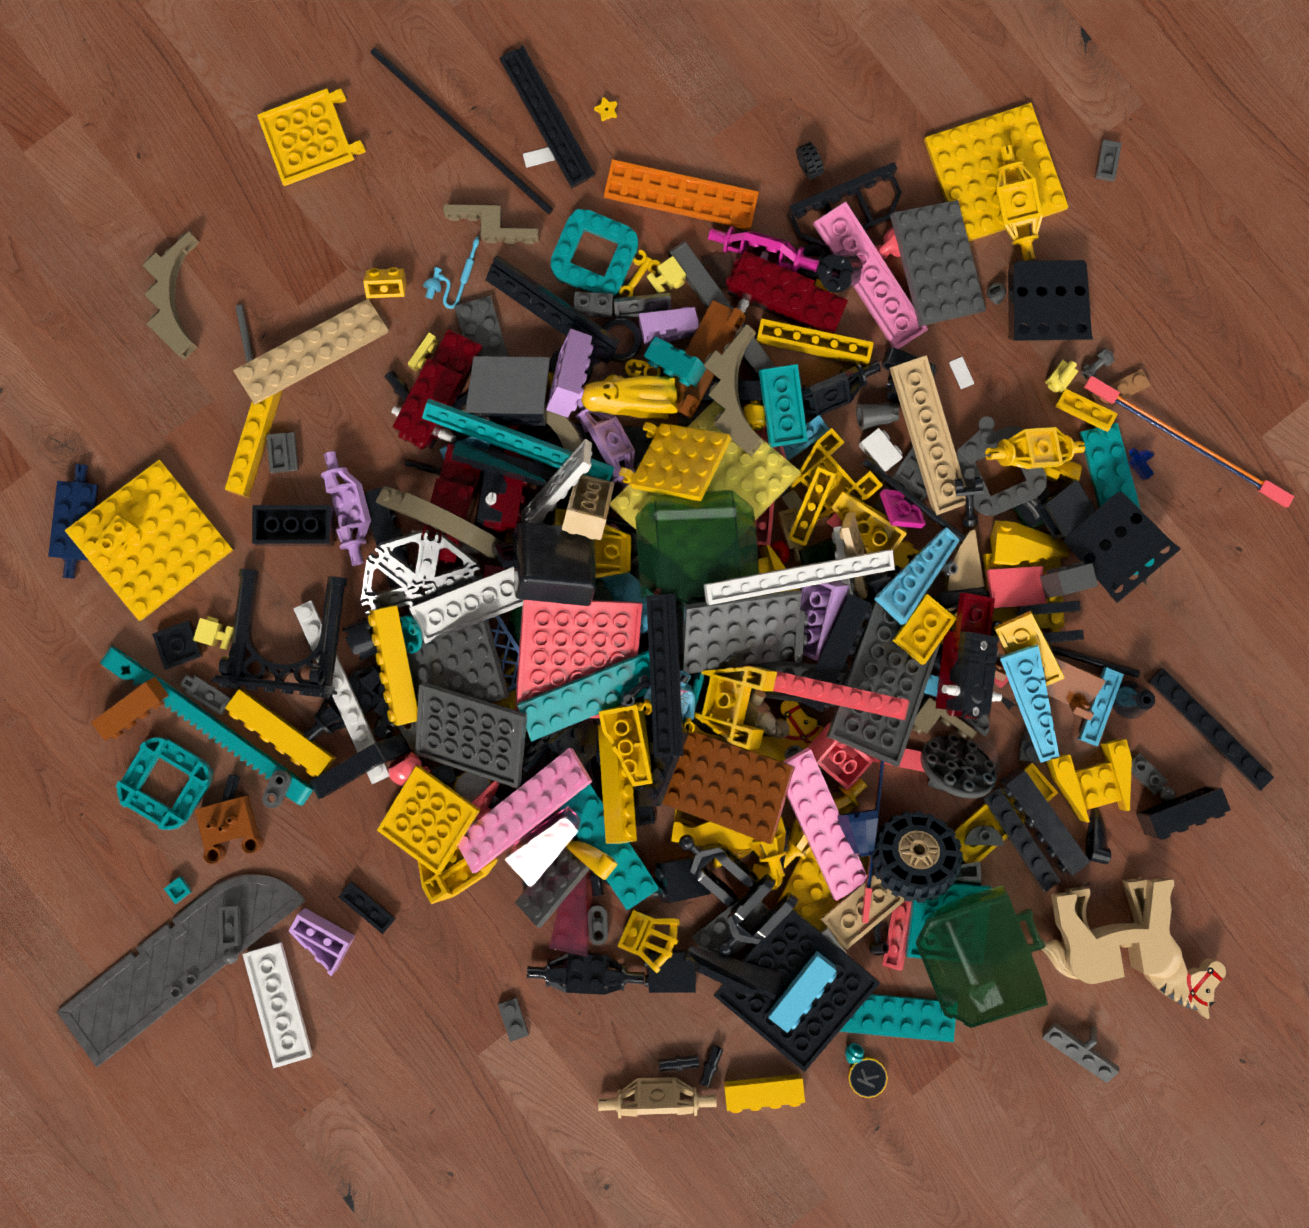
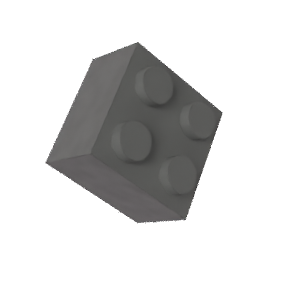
M1084 561L1045 571L1046 575L1040 576L1045 598L1062 596L1098 586L1093 564L1085 565Z

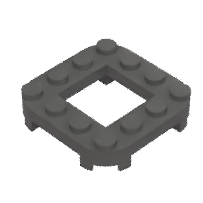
M1008 426L995 431L994 433L1000 439L990 448H997L1001 440L1009 439L1023 429L1017 426ZM984 452L969 465L957 453L956 456L966 487L974 486V477L981 476L975 462L991 454L985 455ZM1021 468L1026 481L993 496H990L983 481V494L973 495L975 511L985 516H995L1035 499L1046 488L1047 477L1044 469Z

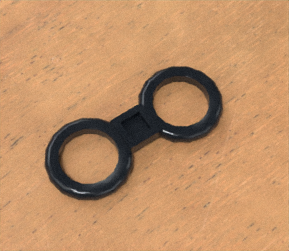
M617 317L607 321L602 326L606 331L616 326H625L633 332L635 337L633 347L623 354L614 353L611 361L625 362L631 360L638 354L642 346L640 328L627 318ZM561 348L554 352L550 358L552 373H555ZM592 354L588 356L590 364L587 371L585 370L584 372L587 374L584 385L589 381L593 367L602 362Z

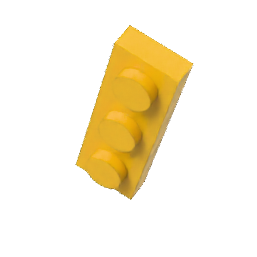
M1068 389L1064 390L1056 405L1057 408L1106 432L1109 431L1118 414Z

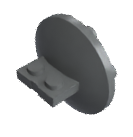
M954 734L937 736L930 739L921 751L920 760L925 773L929 777L927 781V786L946 791L961 798H979L988 794L996 783L997 773L994 762L974 741H967Z

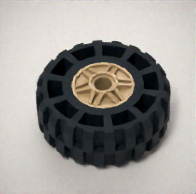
M906 811L902 812L900 816L894 815L890 817L888 822L882 824L876 835L875 849L872 851L875 877L882 881L881 885L885 890L889 889L892 891V895L903 897L905 901L917 900L918 903H922L926 899L930 901L938 899L939 895H944L953 886L962 867L963 852L959 851L961 843L959 839L955 838L956 833L952 828L949 829L946 826L947 823L942 819L938 820L935 818V815L930 813L928 815L922 814V811H915L914 813Z

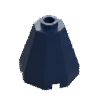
M878 809L850 812L838 816L839 825L854 854L859 853V857L870 856L871 851L875 849L879 821Z

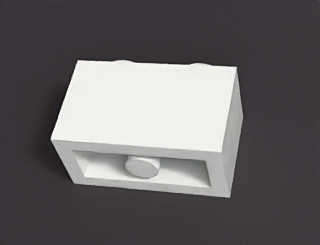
M878 428L858 446L873 464H878L879 468L886 472L903 457L901 456V450L896 445L893 446L889 441V435L884 430L881 431Z

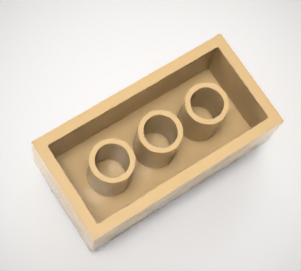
M582 474L578 483L573 486L562 530L570 534L583 535L589 539L601 540L614 482Z

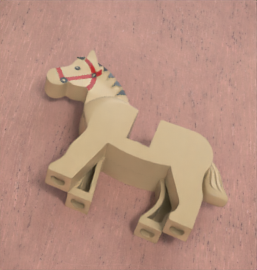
M1164 877L1150 880L1143 878L1122 880L1134 922L1110 924L1092 930L1086 918V906L1090 897V888L1085 886L1066 888L1065 892L1051 894L1055 922L1062 934L1061 942L1058 940L1039 942L1038 947L1047 955L1053 966L1061 974L1072 979H1080L1089 984L1123 978L1125 976L1120 947H1128L1132 968L1143 973L1145 978L1168 998L1184 1007L1197 1010L1201 1016L1209 1019L1208 1008L1215 1003L1214 991L1225 977L1226 969L1221 962L1208 958L1201 963L1199 968L1194 967L1187 970L1181 949L1170 935L1169 930L1172 910L1170 896L1175 886L1174 879Z

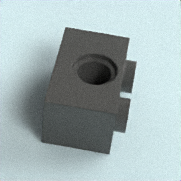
M575 292L574 308L589 318L612 319L613 294Z

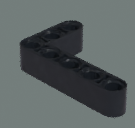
M403 734L390 737L368 746L310 781V784L317 798L322 799L375 767L397 759L411 750Z

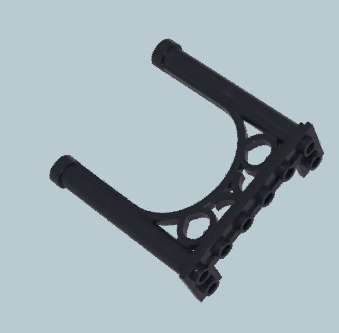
M239 569L238 577H240L232 644L229 655L223 656L220 659L219 672L221 675L215 674V678H212L211 682L219 683L218 687L240 689V685H246L247 690L258 691V687H264L263 691L275 692L276 689H282L281 693L293 694L294 691H300L299 695L329 698L330 694L337 695V691L333 687L344 588L347 587L348 579L328 576L321 636L315 650L300 662L280 665L264 658L258 652L252 640L251 630L259 571ZM248 648L252 656L246 659V653ZM320 656L318 665L313 663ZM254 661H258L261 664V671L258 674H252L249 670L250 664ZM307 665L311 667L309 680L301 677V670ZM269 670L274 674L275 681L261 678L265 677ZM294 673L295 680L298 683L285 682V679L289 674Z

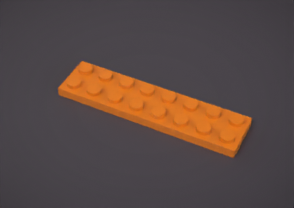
M612 159L604 198L751 230L759 192Z

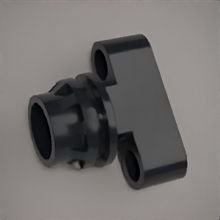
M889 347L886 349L881 366L890 371V367L919 357L900 349ZM929 362L932 375L934 378L937 371V366ZM890 373L886 385L888 389L887 398L891 402L900 405Z

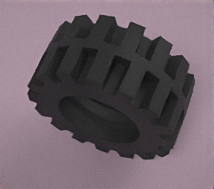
M812 142L796 148L799 165L807 179L811 180L824 173L822 160Z

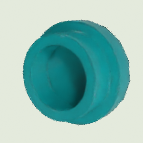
M851 1043L846 1047L845 1056L848 1063L854 1064L863 1060L864 1049L859 1044Z

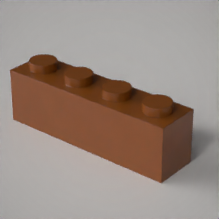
M154 677L93 720L91 724L104 741L111 737L115 740L124 734L123 729L129 730L135 726L138 718L142 720L151 714L149 710L152 708L156 710L164 705L165 702L163 700L169 694L157 678Z

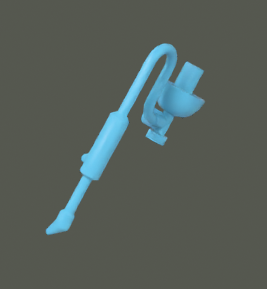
M479 236L474 239L470 257L466 260L455 303L453 305L447 303L446 300L451 283L443 274H439L442 269L434 267L433 278L427 279L423 284V287L427 288L426 298L433 299L435 292H441L440 282L445 281L447 287L443 296V304L449 309L455 308L454 306L459 304L464 285L468 282L474 263L473 257L479 244Z

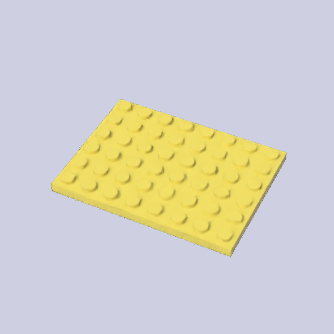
M713 401L688 427L723 433L714 426V423L716 422L715 418L726 409L716 401ZM731 440L701 501L633 489L629 484L610 503V507L693 581H696L800 476L801 471L765 441L754 455L751 456Z

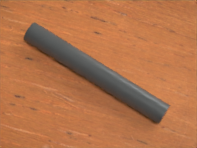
M236 305L245 358L247 362H250L254 358L243 305Z

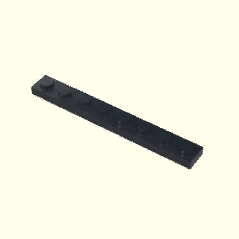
M1160 668L1148 681L1258 791H1262L1274 778L1164 668Z

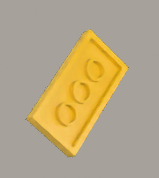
M1031 611L994 627L1007 654L1038 644L1046 686L1065 678Z

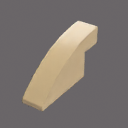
M975 530L967 532L966 538L957 546L951 561L958 565V571L956 574L946 575L944 591L984 587ZM958 607L946 608L948 612L958 611Z

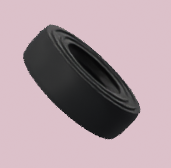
M813 244L804 247V256H817L820 259V263L829 255L819 245ZM801 267L798 269L800 275L812 280L819 278L817 271L814 272Z

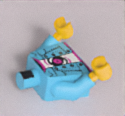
M681 670L682 720L685 719L683 726L686 728L688 724L690 727L689 733H692L695 730V725L691 722L694 719L695 694L691 686L687 684L691 678L690 674ZM651 685L648 687L643 698L644 703H640L637 707L639 711H642L644 706H646L644 715H649L652 712Z

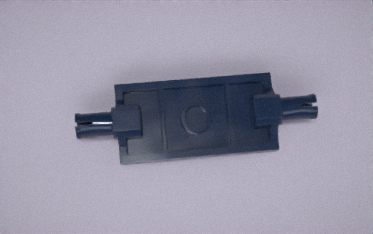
M75 464L74 481H57L48 557L63 559L64 569L62 578L75 579L76 564L79 560H89L65 530L97 506L99 486L86 482L88 465Z

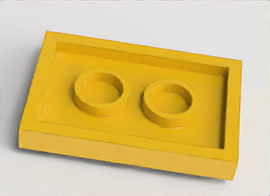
M925 594L908 621L902 625L892 641L917 662L924 665L957 618L931 596Z

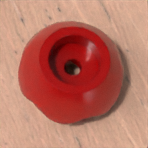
M782 541L771 543L770 546L775 553L779 552L777 556L783 564L786 563L790 555L789 547Z

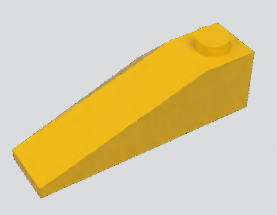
M844 491L841 492L832 505V509L842 521H844L847 513H855L863 547L867 553L883 550H893L894 552L907 534L906 527L892 526L887 515Z
M995 520L990 536L994 564L1018 565L1020 561L1028 560L1031 563L1036 562V559L1040 558L1051 560L1069 556L1068 547L1064 540L1060 538L1054 539L1049 534L1015 522Z

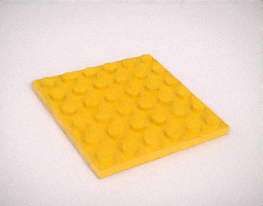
M1032 103L930 135L924 139L945 202L958 200L968 241L1006 230L1003 226L996 193L999 174L997 169L1004 165L1000 148L1012 145L1015 162H1023L1025 168L1035 177L1043 217L1067 210L1068 208ZM1016 169L1019 179H1022L1018 169Z
M161 460L155 462L65 530L138 621H142L233 551L232 547ZM118 515L139 529L116 560L93 546L115 516Z

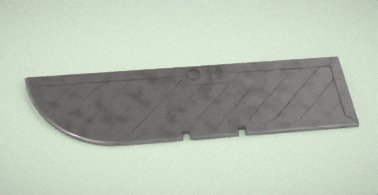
M244 874L226 879L209 889L172 919L175 924L174 927L171 928L168 923L136 947L140 953L139 955L135 956L133 952H130L57 1010V1013L97 1068L227 965L222 959V954L226 947H219L218 907L240 906L241 945L234 946L239 955L306 900L292 886L271 876Z

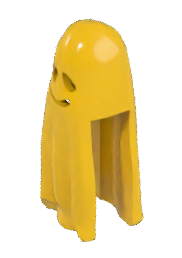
M639 376L592 382L584 387L581 398L582 404L589 411L612 415L667 420L669 418L668 413L678 412L676 403L677 390L674 377Z

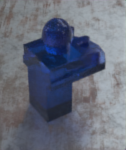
M1135 448L1130 449L1129 455L1132 459L1128 463L1135 469L1142 480H1148L1155 473L1146 462L1155 455V452L1149 450L1139 452Z

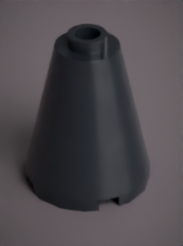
M1124 681L1120 684L1112 707L1118 715L1127 719H1136L1154 706L1155 696L1139 682Z

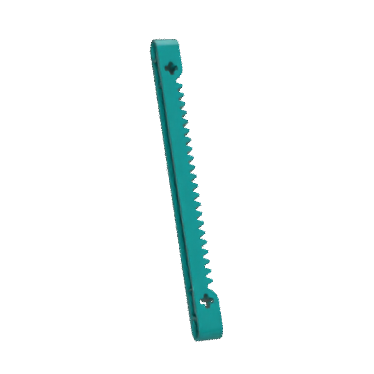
M111 646L100 660L101 665L119 678L134 680L133 685L141 686L146 681L156 677L169 694L163 700L165 702L164 707L171 708V712H178L177 716L184 717V721H190L189 725H197L196 730H203V735L209 734L208 738L215 739L216 744L222 743V748L228 747L227 752H234V757L241 756L240 761H247V766L253 765L252 769L259 770L260 775L266 774L265 779H270L272 774L279 770L289 772L292 782L286 797L296 804L303 806L314 791L307 782L120 649ZM278 777L277 782L279 784H282L283 782L282 777Z

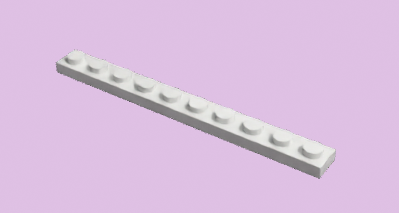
M883 550L704 584L706 604L712 605L895 570L893 550Z
M309 601L294 608V611L312 651H314L320 640L322 620L314 602ZM336 654L333 687H335L337 695L332 696L357 752H360L376 743ZM386 763L367 772L372 784L389 777Z

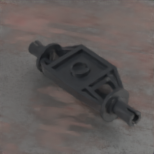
M876 360L861 367L859 362L855 361L852 366L840 369V374L808 388L805 385L801 386L802 401L806 400L808 406H803L804 415L821 416L851 403L861 387L867 386L866 378L881 372L879 362ZM857 377L855 383L850 387V382Z
M373 663L370 667L356 671L348 678L364 716L379 703L385 692V686L382 683L376 690L374 689L381 681L380 673L382 671L381 667H377ZM332 694L329 695V698H325L318 713L316 712L313 715L316 723L305 731L304 735L309 736L307 739L312 742L323 731L333 734L336 730L347 728Z
M567 952L553 960L548 959L545 967L528 966L527 979H544L546 987L551 986L565 993L605 995L618 990L624 991V985L627 983L644 985L645 972H628L625 969L626 963L622 964L607 954ZM564 964V966L561 968H551L552 966ZM609 967L622 970V972L609 970Z

